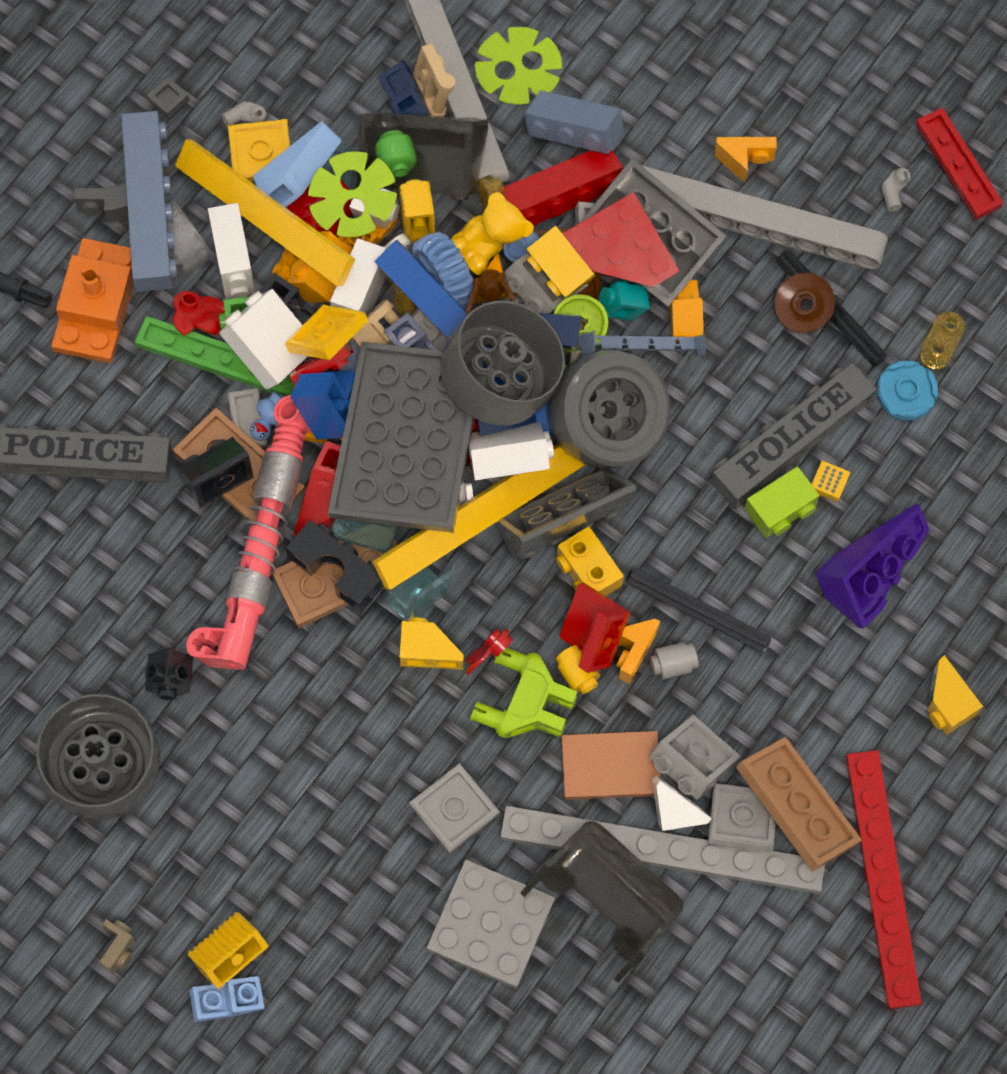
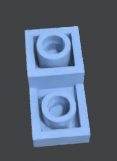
M259 976L231 979L219 990L214 985L197 986L189 990L194 1022L232 1017L264 1009Z

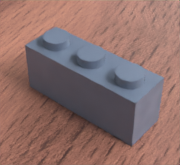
M542 90L539 91L525 112L529 136L605 154L610 153L624 132L620 108Z

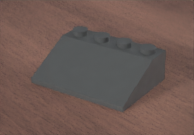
M632 158L579 223L634 192L680 271L654 288L642 285L669 307L672 301L675 300L722 245L727 236Z
M602 468L519 507L496 523L508 552L516 558L524 559L535 555L538 552L537 549L544 545H555L564 541L565 536L574 531L580 532L588 526L591 528L593 522L599 519H610L619 515L621 509L629 506L637 489L631 481L609 468Z

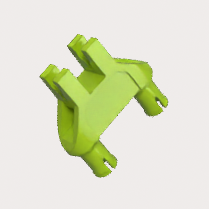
M507 647L495 658L494 664L520 672L521 676L508 710L505 709L503 712L477 701L470 720L496 729V733L502 738L518 736L535 729L561 738L566 719L549 713L544 709L549 701L572 710L577 699V691L554 682L539 654L532 652L526 655Z

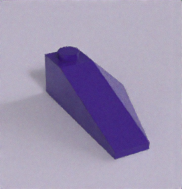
M914 504L844 548L815 573L825 598L857 627H866L883 610L888 602L885 596L891 586H897L902 578L899 575L902 567L907 560L913 559L928 534L929 527L920 505Z

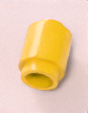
M574 645L556 657V661L559 664L557 668L572 690L581 691L582 694H586L597 687L598 682L596 680L600 677L598 671L587 673L578 667L582 658V650L577 645Z

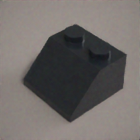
M233 437L226 441L222 439L213 443L208 451L199 456L192 455L188 457L178 467L182 481L199 508L254 478L249 454Z

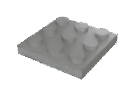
M465 859L429 941L427 951L517 989L553 906L555 897Z

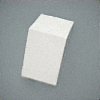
M656 775L653 778L652 783L658 825L662 831L708 824L712 819L705 810Z

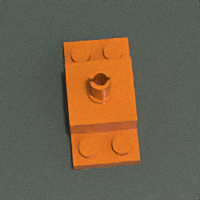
M82 238L78 256L71 255L56 307L59 321L51 346L53 352L112 364L134 287L130 247Z

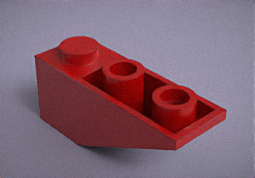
M326 441L313 466L295 528V536L309 520L317 526L322 523L329 529H331L335 521L334 518H329L328 509L341 448L340 445Z

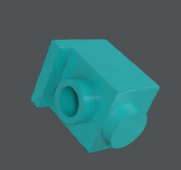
M626 281L614 282L610 285V288L604 287L599 294V301L605 308L608 318L633 321L650 309L647 290L638 283L632 285Z

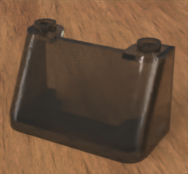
M404 113L359 114L358 152L368 154L365 170H367L377 159L375 145L381 135L392 130L401 131L403 134L411 137L417 162L407 175L398 178L394 177L395 182L384 187V189L399 188L410 180H421L429 182L430 190L450 193L451 199L469 200V195L476 192L488 135L489 119ZM357 172V187H359L361 175Z

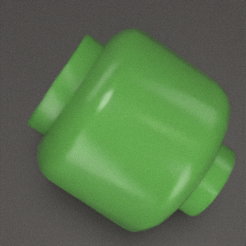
M392 130L384 133L375 145L377 158L389 167L396 178L407 175L417 162L411 137L403 134L401 131Z

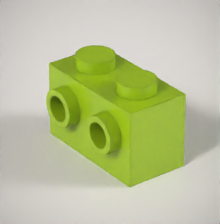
M797 466L747 498L744 510L765 538L772 534L779 536L791 527V522L800 517L803 520L813 514L817 509L816 505L820 495Z

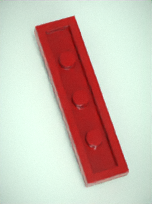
M940 108L917 119L915 126L974 219L978 220L1000 209L1003 201L944 109Z

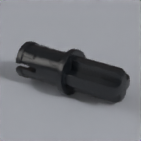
M0 272V292L14 297L17 302L23 300L41 308H46L50 305L52 300L51 292L28 284L27 279L19 280Z

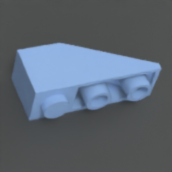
M321 121L253 175L257 187L286 208L304 193L316 171L324 166L341 143V139Z

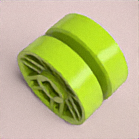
M570 296L564 299L554 311V314L580 316V323L584 324L585 327L579 331V335L594 332V336H606L607 312L603 305L591 296ZM596 338V342L600 343V339ZM578 339V347H577V349L580 348V341H579V339ZM595 345V348L599 349L601 345ZM563 348V351L570 355L571 352L582 353V350Z

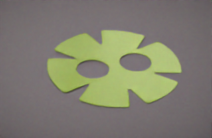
M508 28L509 43L496 32L488 37L478 50L480 55L493 60L475 62L478 81L488 94L493 93L504 85L499 101L509 104H529L528 88L537 96L540 90L551 92L560 80L559 77L545 71L562 69V58L557 46L549 37L533 46L538 31L531 28ZM528 52H537L541 55L543 62L538 69L529 70L522 64V57ZM502 61L511 62L515 67L514 76L510 79L497 77L495 74L496 65Z
M346 152L329 159L335 175L322 167L316 171L311 180L308 195L322 197L325 200L315 203L309 208L313 217L322 228L329 230L340 218L337 235L342 237H358L376 230L370 213L382 221L388 219L394 208L397 193L380 191L381 188L395 182L391 170L382 160L377 158L365 170L367 153ZM348 170H355L361 175V184L354 190H346L340 183L342 174ZM357 198L364 203L365 208L360 217L352 219L344 214L343 207L349 199Z

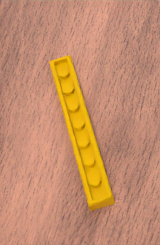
M185 140L175 164L178 169L227 205L238 203L240 215L333 284L344 286L355 258L194 140Z
M558 444L553 446L554 458L549 459L550 469L508 475L458 507L454 533L423 529L372 561L385 589H393L586 464L569 456Z

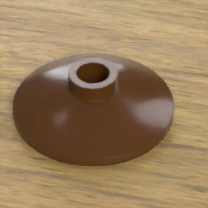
M799 273L791 276L782 283L775 297V311L778 319L789 330L797 333H812L821 329L831 319L835 309V296L831 286L822 277L812 273ZM805 300L812 301V306L808 310H803L802 308Z

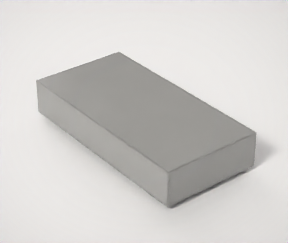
M258 388L229 392L228 399L232 422L261 448L268 447L267 439L258 441L250 434L251 424L261 419L256 408L260 401Z

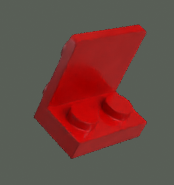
M586 583L578 584L562 627L560 638L571 646L577 645L582 650V658L578 667L590 673L611 666L630 612Z

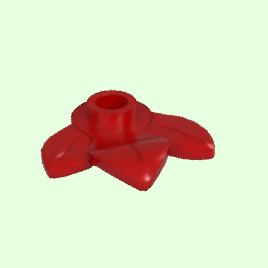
M182 291L175 295L173 300V307L175 309L173 324L183 336L189 334L194 327L204 332L218 335L220 330L219 314L225 313L223 301L212 296H199L192 291Z
M506 628L501 632L495 629L484 641L485 644L469 655L466 660L470 665L466 671L468 676L490 653L496 658L512 642L513 639L508 635L509 631Z

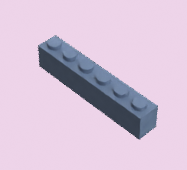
M158 111L121 114L132 274L136 292L173 289L172 277H178L176 259H171L170 250L175 249L174 231H169L168 222H173L172 203H166V195L171 194L170 176H164V167H169L168 149H162V140H167L166 122H160Z

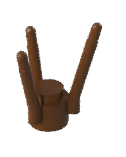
M489 269L483 271L478 278H474L472 281L473 288L465 313L468 314L472 311L478 292L486 301L493 302L498 301L504 290L508 299L514 301L515 297L506 281V274Z

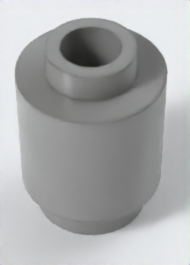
M681 642L654 649V656L650 657L653 674H659L662 680L691 673L692 669L699 667L693 643L685 644Z

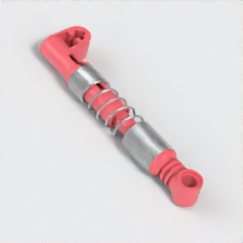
M291 395L281 398L274 408V417L277 420L275 436H273L271 447L266 449L253 495V501L257 505L250 507L252 511L258 513L256 521L246 522L250 528L248 536L242 537L246 541L244 551L238 552L242 557L240 566L234 568L237 572L233 573L227 594L226 606L228 607V613L224 628L201 627L194 630L187 640L186 648L188 653L208 667L236 670L246 669L259 616L264 614L272 586L269 576L276 572L273 561L280 556L277 545L284 540L278 530L287 527L288 523L282 515L288 514L292 509L303 466L301 449L303 448L305 435L311 431L294 405ZM281 518L282 520H284L285 524L283 527L277 528L279 519Z

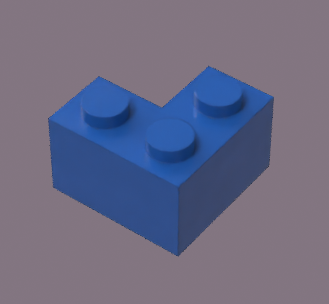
M355 370L300 374L292 391L291 399L316 439L343 438Z

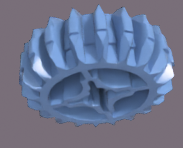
M441 232L421 237L412 247L413 256L463 308H466L473 288V277L470 275V268L467 266L465 258L462 257L460 249L456 248L454 241L449 240V237Z

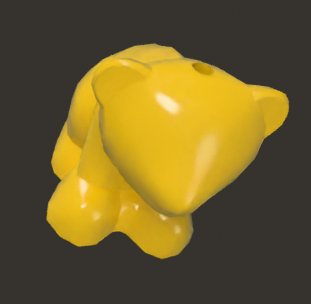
M496 192L489 196L488 205L482 215L472 218L461 231L451 237V240L454 241L456 248L460 249V253L465 258L468 267L479 276L486 270L490 259L504 248V244H511L520 238L530 236L533 233L534 226L525 219L517 207L505 200L501 193Z

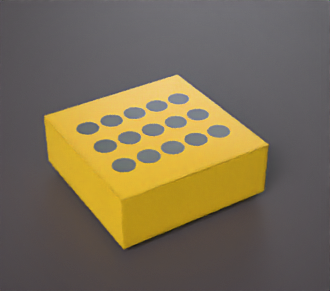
M821 461L812 486L819 495L838 502L850 472Z

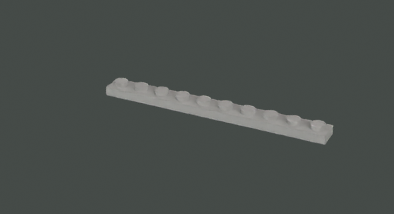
M506 806L501 832V840L816 894H820L822 890L825 865L812 872L803 858L794 854L711 845L705 839Z

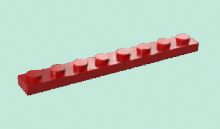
M879 750L847 754L846 763L858 835L862 839L860 847L887 1010L917 1007L922 1002Z

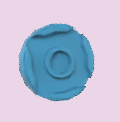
M899 361L889 365L881 374L877 384V399L882 409L890 416L900 420H916L924 417L933 409L938 396V382L934 374L928 368L925 369L923 366H920V363L915 361Z

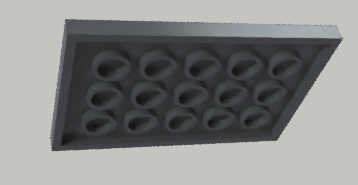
M361 342L328 509L329 518L454 533L474 417L468 415L457 406L446 390L440 369L443 351ZM478 360L479 366L484 368L485 362Z

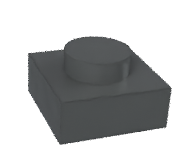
M167 76L147 94V100L169 119L189 101V94Z

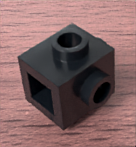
M164 649L148 654V663L145 671V691L158 694L157 698L162 700H176L177 696L190 693L193 656L172 649Z

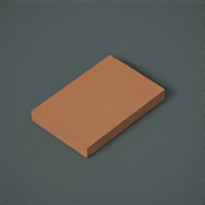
M657 731L561 736L565 800L654 796L652 780L656 775L660 777V772L655 769L654 762L649 757L658 745Z

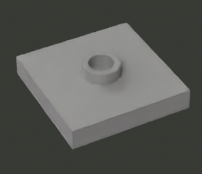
M460 763L409 802L410 807L449 854L500 815V811Z
M716 783L713 786L710 814L712 819L709 825L708 844L772 852L776 821L751 787Z

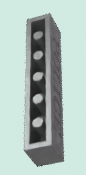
M853 363L845 369L842 367L836 369L829 376V381L825 385L813 387L806 394V400L799 405L796 403L790 405L783 412V418L776 423L771 421L760 430L759 437L753 441L750 439L746 440L737 448L736 455L729 460L723 458L714 466L711 484L734 510L873 401L877 389Z
M0 424V473L169 483L172 446L170 438L162 434L149 433L147 436H136L127 431H119L116 434H104L102 431L89 429L85 432H73L71 429L63 427L55 428L53 431L42 430L37 426H24L23 429Z

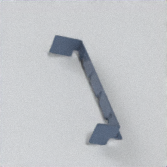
M594 332L579 335L580 348L577 349L582 350L583 355L594 353L595 350L692 351L697 349V356L706 355L705 335L696 337L594 336ZM596 338L600 339V343L596 342ZM624 338L627 340L626 344L623 343ZM650 339L653 340V344L649 343ZM595 345H601V348H595ZM622 345H628V349H622ZM648 346H655V349H648ZM675 346H681V349H675Z

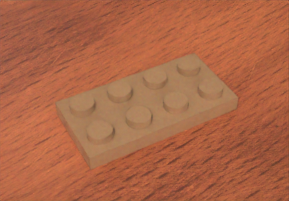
M215 408L173 449V454L183 462L192 455L199 456L208 451L213 443L222 439L226 441L233 437L249 454L254 478L221 497L247 521H256L258 513L252 511L250 507L257 505L253 501V495L266 451L221 411ZM299 481L293 503L305 492V486Z
M376 523L338 540L341 544L347 542L358 552L357 556L366 563L374 561L398 545L389 526ZM289 562L276 568V572L272 574L298 629L349 606L336 596L335 584L344 573L339 566L334 564L323 565L310 576L295 563Z
M786 737L744 759L736 766L737 770L812 872L852 849L862 841Z

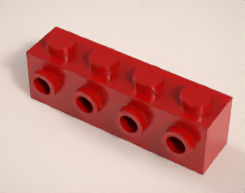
M590 150L500 188V193L505 197V200L519 209L527 221L536 226L538 223L574 209L578 201L590 203L592 200L601 197L624 167L612 150L609 154Z

